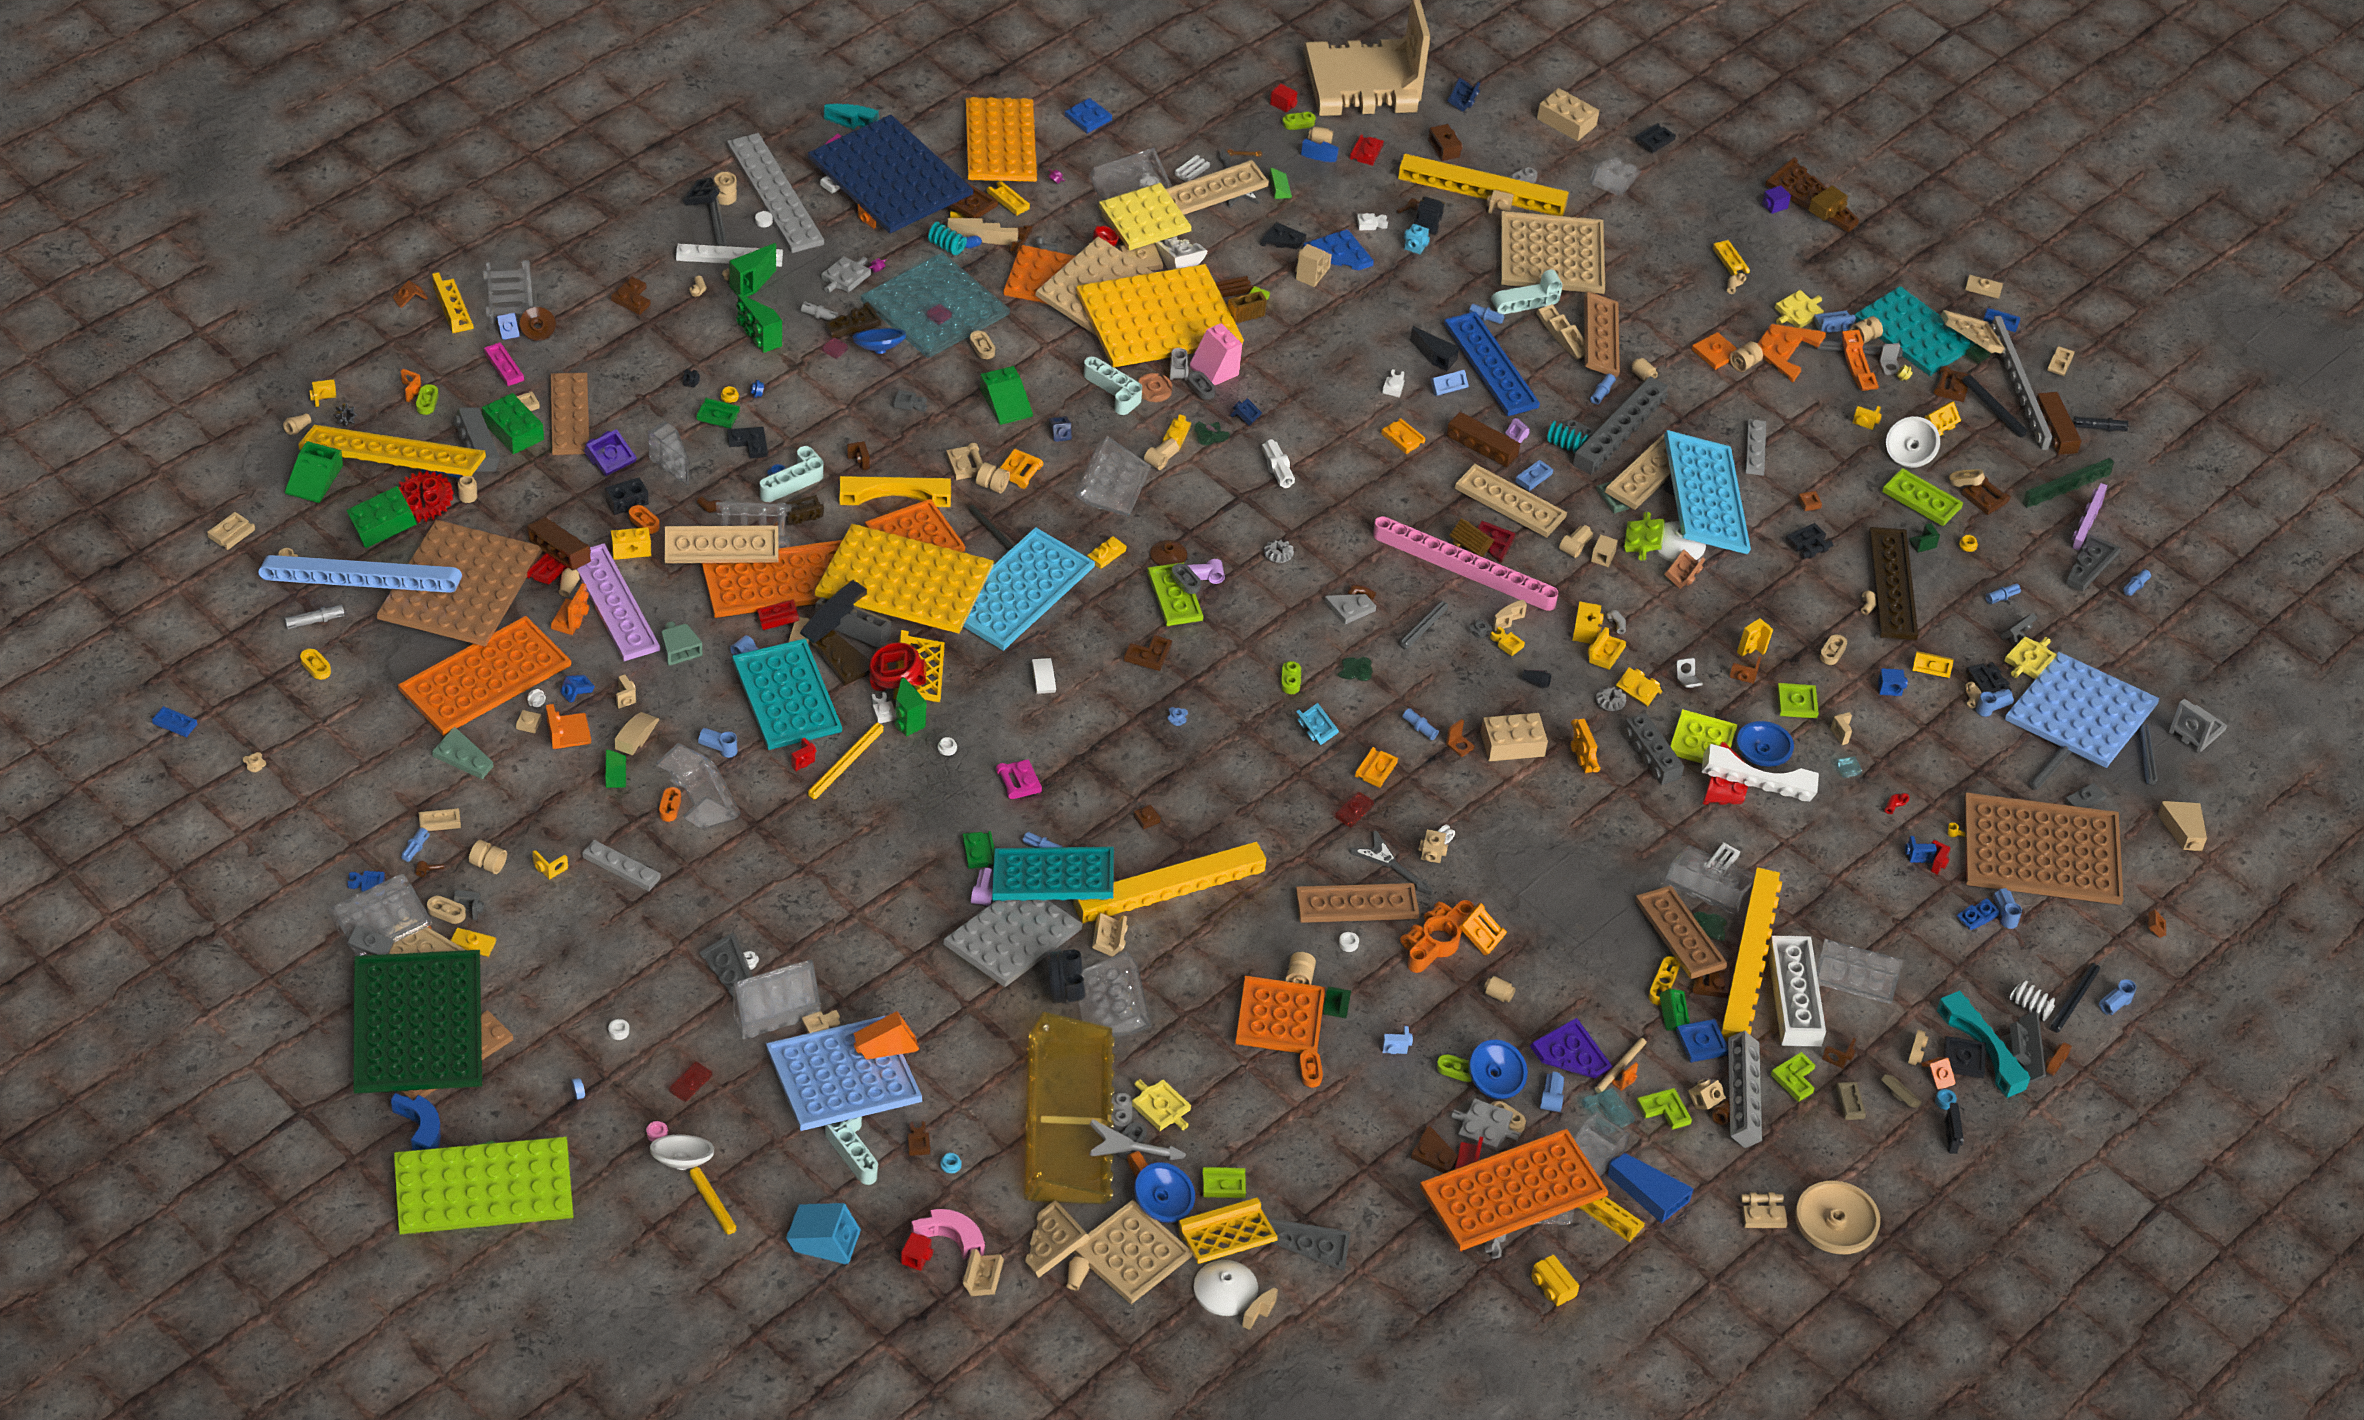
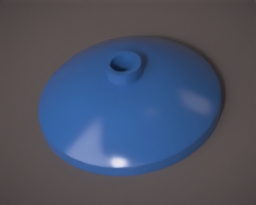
M880 328L856 333L852 338L856 345L881 354L900 344L906 338V332L895 328Z
M1756 721L1745 725L1739 731L1736 740L1737 748L1742 756L1760 766L1772 767L1781 765L1790 759L1794 750V742L1791 735L1781 726L1767 721Z
M1502 1040L1485 1041L1474 1049L1469 1059V1072L1473 1083L1482 1093L1491 1098H1511L1518 1094L1526 1084L1528 1075L1526 1062L1522 1054L1508 1042Z
M1168 1163L1150 1164L1138 1174L1135 1180V1198L1141 1209L1155 1220L1168 1223L1177 1222L1186 1217L1194 1206L1195 1190L1189 1177L1174 1165Z

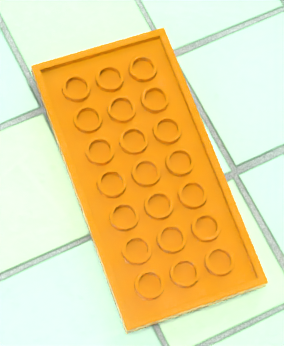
M966 98L968 180L1037 181L1033 99Z

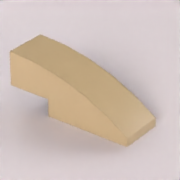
M642 712L635 715L616 736L615 749L633 755L639 746H643L658 723L659 718Z

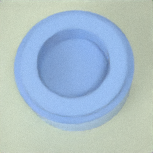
M572 1079L571 1085L576 1100L584 1098L585 1091L581 1079Z

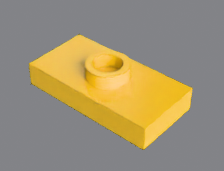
M457 928L451 941L465 950H480V955L489 957L496 943V937Z

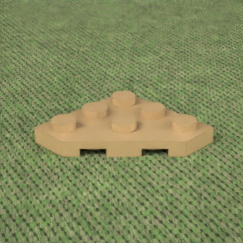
M1943 310L1940 316L1946 326L1953 328L1967 339L1985 348L1988 352L2002 354L2004 346L1987 321Z
M1056 1200L1038 1213L1037 1229L1033 1231L1030 1242L1032 1247L1030 1254H1027L1025 1260L1029 1268L1038 1277L1042 1276L1090 1239L1088 1234Z

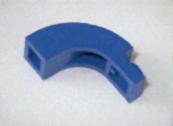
M395 1093L391 1099L392 1112L411 1119L419 1125L417 1132L411 1139L412 1151L438 1149L441 1141L439 1115L435 1107L420 1095L413 1101L407 1096Z

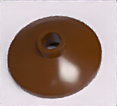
M542 307L529 308L520 318V329L531 340H545L554 333L556 328L553 314ZM539 324L541 327L535 328L534 326Z
M1164 540L1153 545L1150 556L1152 561L1158 566L1185 563L1187 550L1176 541Z

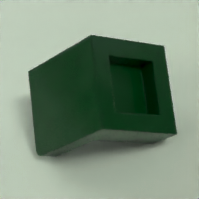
M1932 523L1925 524L1922 535L1911 537L1909 542L1917 553L1937 548L1940 534Z
M1327 987L1323 1014L1346 1019L1351 990Z

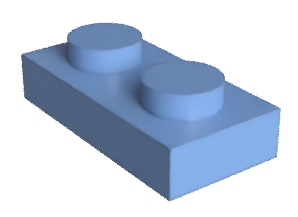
M1465 370L1430 379L1434 396L1469 387Z
M1539 460L1519 474L1515 482L1530 491L1551 476L1553 469Z

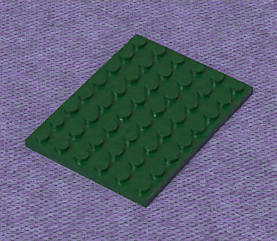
M480 950L355 956L354 1094L482 1087Z

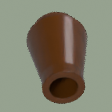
M1726 1097L1712 1111V1118L1719 1125H1725L1730 1122V1097Z

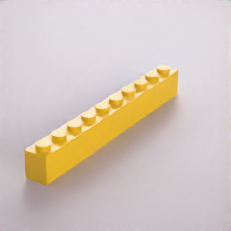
M1408 154L1403 156L1398 176L1400 180L1488 200L1489 196L1492 197L1494 190L1514 194L1512 206L1555 216H1563L1569 194L1568 191Z
M1253 842L1114 882L1113 899H1074L1073 906L1082 924L1096 921L1100 913L1113 916L1163 900L1166 901L1173 897L1187 895L1194 891L1204 890L1208 887L1222 885L1229 881L1259 874L1265 871L1266 857L1259 844Z
M1758 867L1756 869L1721 1031L1725 1041H1728L1729 1037L1743 1031L1751 1034L1752 1026L1748 1025L1749 1021L1753 1022L1756 1011L1752 1009V1006L1757 1005L1759 994L1755 992L1756 988L1760 989L1762 977H1759V973H1763L1766 963L1762 958L1767 956L1769 945L1766 944V940H1770L1772 929L1769 928V925L1774 923L1776 915L1772 910L1777 908L1779 897L1776 896V892L1780 893L1782 881H1779L1780 872Z

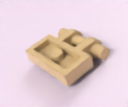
M1756 1192L1741 1194V1203H1749V1206H1743L1742 1208L1744 1227L1786 1228L1785 1206H1776V1203H1783V1194H1775V1192H1768L1767 1194H1757ZM1757 1203H1767L1768 1206H1758Z

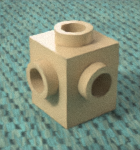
M1427 829L1425 840L1421 839L1419 851H1422L1421 860L1441 862V858L1446 856L1448 845L1445 844L1446 833Z
M1709 1078L1699 1080L1697 1082L1698 1085L1688 1090L1696 1109H1713L1726 1098L1719 1081Z

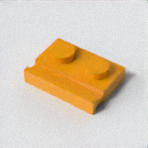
M1401 418L1398 422H1393L1383 428L1381 432L1385 438L1405 454L1419 447V444L1425 443V437Z
M1373 747L1357 769L1355 777H1361L1364 781L1380 788L1396 766L1398 758L1383 751H1376V748Z

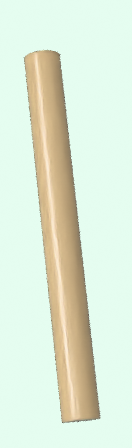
M1640 1038L1595 1087L1597 1093L1601 1094L1645 1046V1039Z

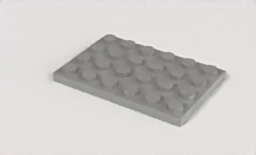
M997 900L944 939V945L1006 987L1045 958L1049 950L1050 952L1054 951L1082 930L1083 924L1049 900Z

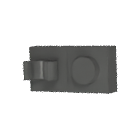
M2032 613L2000 634L2002 640L2010 637L2011 644L2013 646L2017 645L2025 637L2020 630L2025 632L2033 627L2032 623L2037 620L2036 615Z

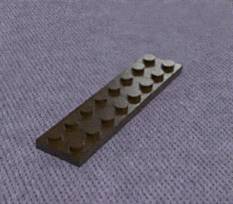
M1870 527L1869 536L1880 638L1917 640L1918 626L1907 530Z

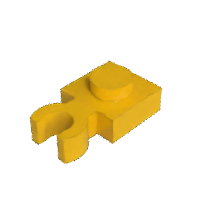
M1501 627L1497 628V634L1493 631L1491 632L1490 639L1498 642V647L1510 656L1524 648L1525 642L1511 632L1507 635Z

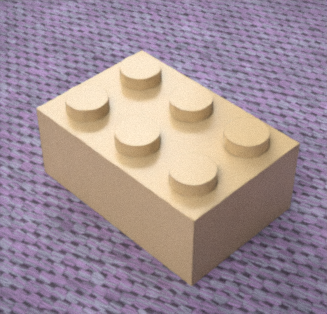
M1558 88L1540 103L1537 119L1570 138L1579 141L1597 126L1599 110Z
M1539 713L1483 718L1481 736L1489 761L1545 756L1548 740Z

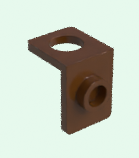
M1853 1038L1846 1053L1826 1046L1822 1060L1843 1069L1847 1061H1852L1856 1050L1854 1046L1856 1038ZM1828 1053L1837 1055L1838 1060L1830 1058Z

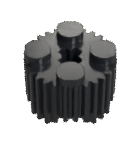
M1423 196L1417 209V220H1414V224L1429 229L1428 233L1437 235L1446 202Z

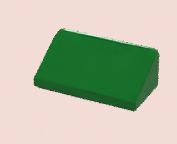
M606 749V788L626 787V756Z
M1669 988L1661 992L1660 1000L1666 1030L1676 1031L1677 1026L1690 1024L1684 991Z

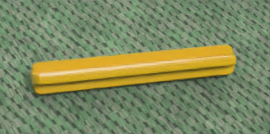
M699 1167L691 1169L690 1177L725 1233L728 1235L736 1231L735 1223Z

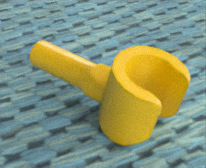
M1949 823L1947 833L1949 837H1965V832L1959 830L1958 824Z

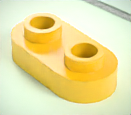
M316 649L302 651L300 654L301 664L314 678L321 680L330 676L331 666L329 662Z

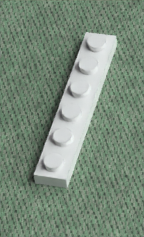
M678 244L676 261L729 264L730 260L760 248ZM776 249V266L782 267L783 250Z

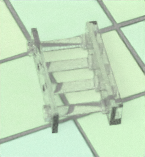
M529 260L522 261V268H519V270L490 271V262L486 263L487 270H483L484 281H488L489 306H486V316L490 317L491 324H494V315L524 313L533 307ZM520 277V279H523L520 282L491 283V278ZM521 289V291H524L521 294L492 295V290ZM522 301V303H525L522 306L493 308L494 302Z
M716 502L717 515H722L721 526H729V515H741L740 526H748V515L759 516V526H766L767 516H778V548L790 547V537H785V517H788V513L791 512V504Z

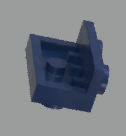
M1459 77L1447 101L1464 112L1467 107L1471 108L1474 104V98L1480 92L1478 88L1481 83L1477 82L1472 86Z

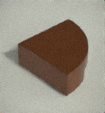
M1024 225V227L1018 228V239H1027L1032 232V226Z

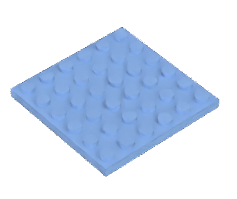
M2058 652L2056 658L2040 673L2006 714L2005 720L2063 748L2067 746L2068 750L2107 768L2157 706L2159 698Z
M886 1016L766 1043V1050L801 1131L922 1102V1095L903 1054L866 1060L863 1054H858L853 1043L856 1042L855 1032Z

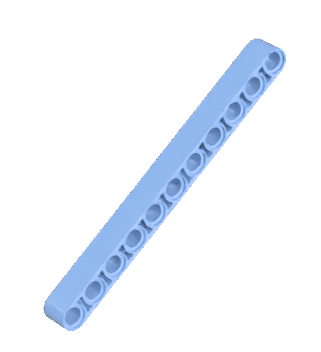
M276 555L266 556L258 571L263 579L270 581L448 593L454 592L457 589L462 578L461 571L454 567Z

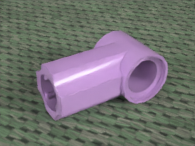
M1211 559L1206 564L1188 565L1200 580H1209L1213 584H1218L1225 579L1223 565L1219 559Z
M984 868L979 871L977 884L973 887L971 904L984 906L992 904L994 874L992 869Z

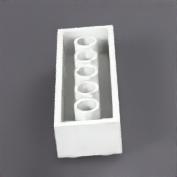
M1771 936L1768 958L1781 1045L1822 1047L1826 1028L1811 937Z

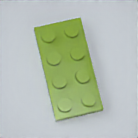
M1903 468L1883 487L1882 491L1941 526H1944L1963 506L1962 501Z
M1176 564L1148 567L1147 573L1166 626L1203 621V613L1196 594L1186 593L1172 578V568Z

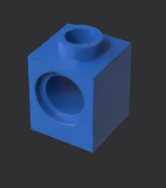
M1881 668L1878 678L1879 695L1902 696L1903 690L1907 688L1908 683L1907 677H1904V670Z

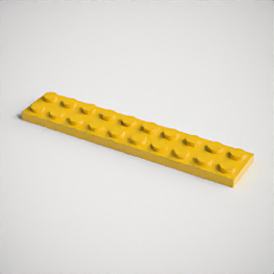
M314 425L299 443V450L309 441L341 450L343 458H355L462 476H472L486 457L484 450Z

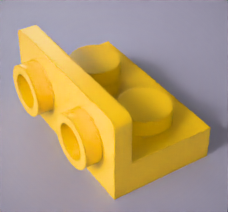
M1954 401L1948 402L1924 416L1925 419L1934 424L1939 432V436L1943 435L1944 430L1948 431L1955 428V424L1961 421Z
M1761 618L1744 628L1737 653L1743 657L1756 649L1762 655L1765 654L1773 629Z

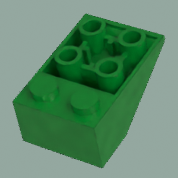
M776 243L729 261V287L736 295L741 294L748 297L755 294L776 271Z
M738 294L736 303L738 316H736L738 325L744 328L747 336L752 338L755 346L759 347L763 353L782 347V319L775 310Z
M307 441L299 452L285 494L320 503L343 467L341 450Z

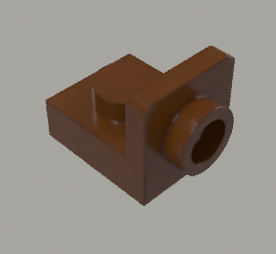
M865 441L847 444V458H856L857 463L861 464L862 470L870 469V456Z

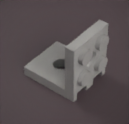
M2183 699L2179 703L2169 733L2177 732L2182 736V742L2187 745L2190 742L2198 747L2197 752L2200 753L2226 730L2227 725L2198 705L2195 706L2186 699Z

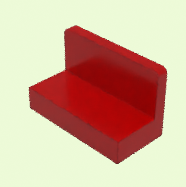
M1479 1136L1478 1145L1461 1142L1455 1169L1479 1161L1483 1137Z

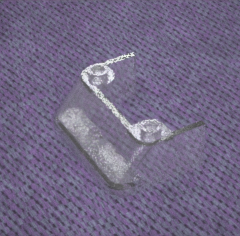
M677 743L656 762L657 766L670 772L672 776L671 781L676 786L685 788L694 806L683 817L694 823L696 827L706 829L735 820L741 814L717 766L710 759Z

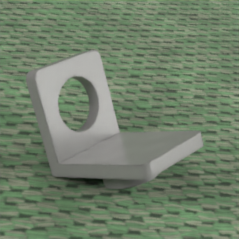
M1899 343L1884 344L1882 347L1879 363L1884 375H1895L1900 369L1897 362L1900 349ZM1892 365L1895 367V370H1888L1886 366Z
M1693 657L1676 660V680L1686 688L1703 685V682L1695 676V659ZM1684 663H1689L1690 670L1683 673L1681 666Z

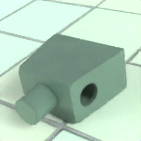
M671 621L665 625V630L661 632V639L668 666L702 656V642L687 624L676 626L675 622Z

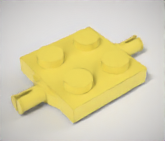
M1801 290L1776 303L1775 309L1782 315L1776 319V323L1781 325L1789 322L1796 328L1806 326L1814 321V315L1824 313L1817 305L1822 301L1820 295H1817L1810 299Z
M2025 636L2005 658V662L2015 667L2011 675L2017 678L2023 672L2036 679L2057 656V654L2046 647L2050 644V639L2044 637L2041 642H2036Z
M1141 1079L1135 1083V1086L1142 1093L1132 1100V1106L1156 1129L1161 1131L1173 1123H1176L1181 1130L1188 1127L1189 1124L1181 1116L1190 1111L1191 1105L1166 1081L1161 1080L1152 1086H1147Z

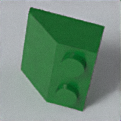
M902 678L896 698L895 726L907 737L926 727L927 701L905 678Z

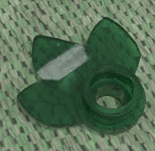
M1198 421L1194 428L1198 434L1197 440L1202 445L1224 442L1230 436L1229 432L1221 431L1219 422L1206 426Z
M1364 656L1359 659L1354 657L1345 658L1342 660L1345 669L1337 674L1339 677L1348 680L1354 678L1360 681L1369 680L1373 674L1372 662Z
M1700 911L1694 913V918L1708 937L1720 941L1725 940L1723 927L1727 925V921L1723 917Z

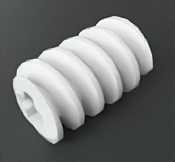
M2027 980L2022 984H2018L2013 990L2010 1000L2016 998V1004L2022 1003V1008L2027 1009L2029 1007L2030 1013L2036 1011L2039 1017L2043 1016L2042 1020L2046 1021L2054 1009L2055 998L2053 997L2048 1001L2047 993L2041 997V989L2034 992L2035 985L2027 988Z

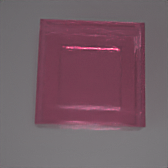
M938 304L927 311V316L940 325L952 317V312L943 305Z
M835 337L823 346V352L835 359L848 350V345Z

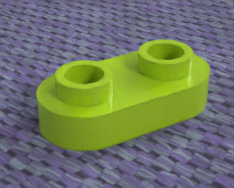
M1311 112L1287 114L1283 117L1282 125L1288 130L1311 128L1315 125L1316 117Z
M428 384L421 387L416 401L418 413L428 415L434 412L439 397L438 388L435 385Z
M1288 661L1282 666L1281 689L1287 694H1296L1299 692L1301 685V666L1297 662Z
M1449 1054L1439 1057L1437 1070L1442 1075L1464 1082L1472 1081L1468 1060Z

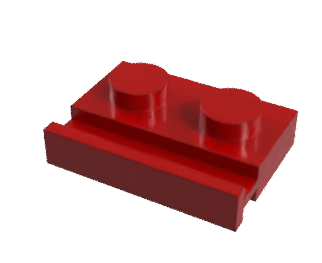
M1361 134L1350 154V159L1354 158L1357 159V162L1373 166L1383 147L1384 141L1369 136L1366 138Z
M546 553L528 569L527 578L533 577L534 580L549 585L568 567Z
M794 599L757 609L763 630L800 621Z

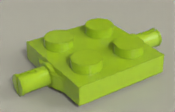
M1644 512L1643 520L1627 522L1625 551L1639 552L1638 558L1641 561L1642 559L1646 560L1647 552L1662 550L1664 519L1650 520V512Z

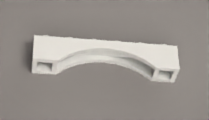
M1710 744L1703 753L1702 773L1709 774L1710 776L1724 778L1731 782L1743 783L1746 786H1754L1765 791L1780 793L1783 796H1791L1801 801L1810 802L1817 794L1819 773L1801 768L1788 773L1763 772L1741 761L1728 748Z

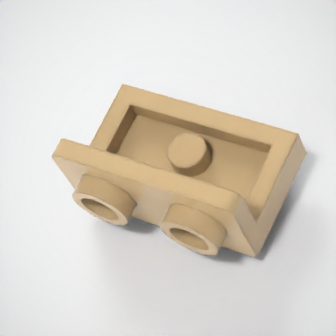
M1100 913L1096 919L1092 948L1111 957H1114L1118 951H1122L1126 942L1124 935L1128 929L1126 924L1127 916L1123 915L1119 920Z
M972 1249L967 1262L966 1274L963 1276V1285L971 1296L995 1294L1004 1261L1001 1254L981 1256L977 1249Z

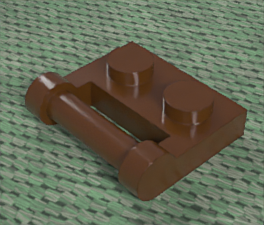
M1948 366L1940 367V377L1938 385L1935 386L1934 394L1964 403L1968 387L1963 383V380L1969 374L1950 370ZM1946 378L1952 379L1949 390L1944 387Z
M1985 476L1981 484L1966 487L1961 495L1986 515H1989L2007 504L2011 497L1991 484ZM1982 487H1985L1987 490H1989L1992 494H1994V495H1995L1997 498H1999V499L1997 500L1996 498H1994L1991 494H1989V493H1988L1986 490H1984Z
M1727 962L1726 969L1708 974V986L1703 984V976L1696 977L1693 984V993L1728 998L1730 962Z

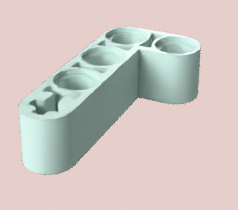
M1550 269L1542 274L1540 284L1498 291L1492 295L1491 301L1497 312L1501 314L1554 305L1560 299L1562 282L1555 270Z
M1096 357L1085 359L1084 377L1115 396L1114 410L1117 414L1126 415L1141 403L1142 385Z
M800 447L797 450L796 465L760 481V499L764 502H772L822 480L823 460L811 447Z
M862 1116L825 1125L826 1138L858 1180L865 1185L876 1182L878 1162L855 1133L861 1128Z

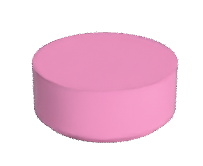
M660 1121L650 1123L646 1129L647 1138L653 1142L660 1137L668 1136L666 1124Z

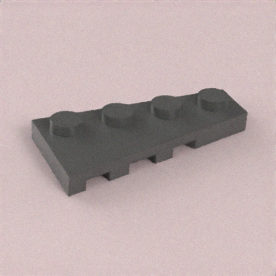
M1267 1218L1277 1235V1241L1271 1242L1272 1244L1345 1271L1350 1239L1349 1231ZM1264 1232V1236L1269 1235V1233Z

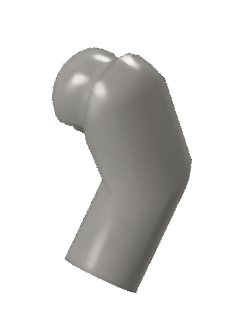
M1617 610L1608 612L1606 615L1607 619L1610 622L1615 620L1617 633L1624 634L1626 632L1625 618Z

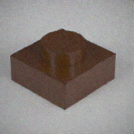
M1152 805L1134 811L1133 815L1143 830L1159 824L1161 819Z

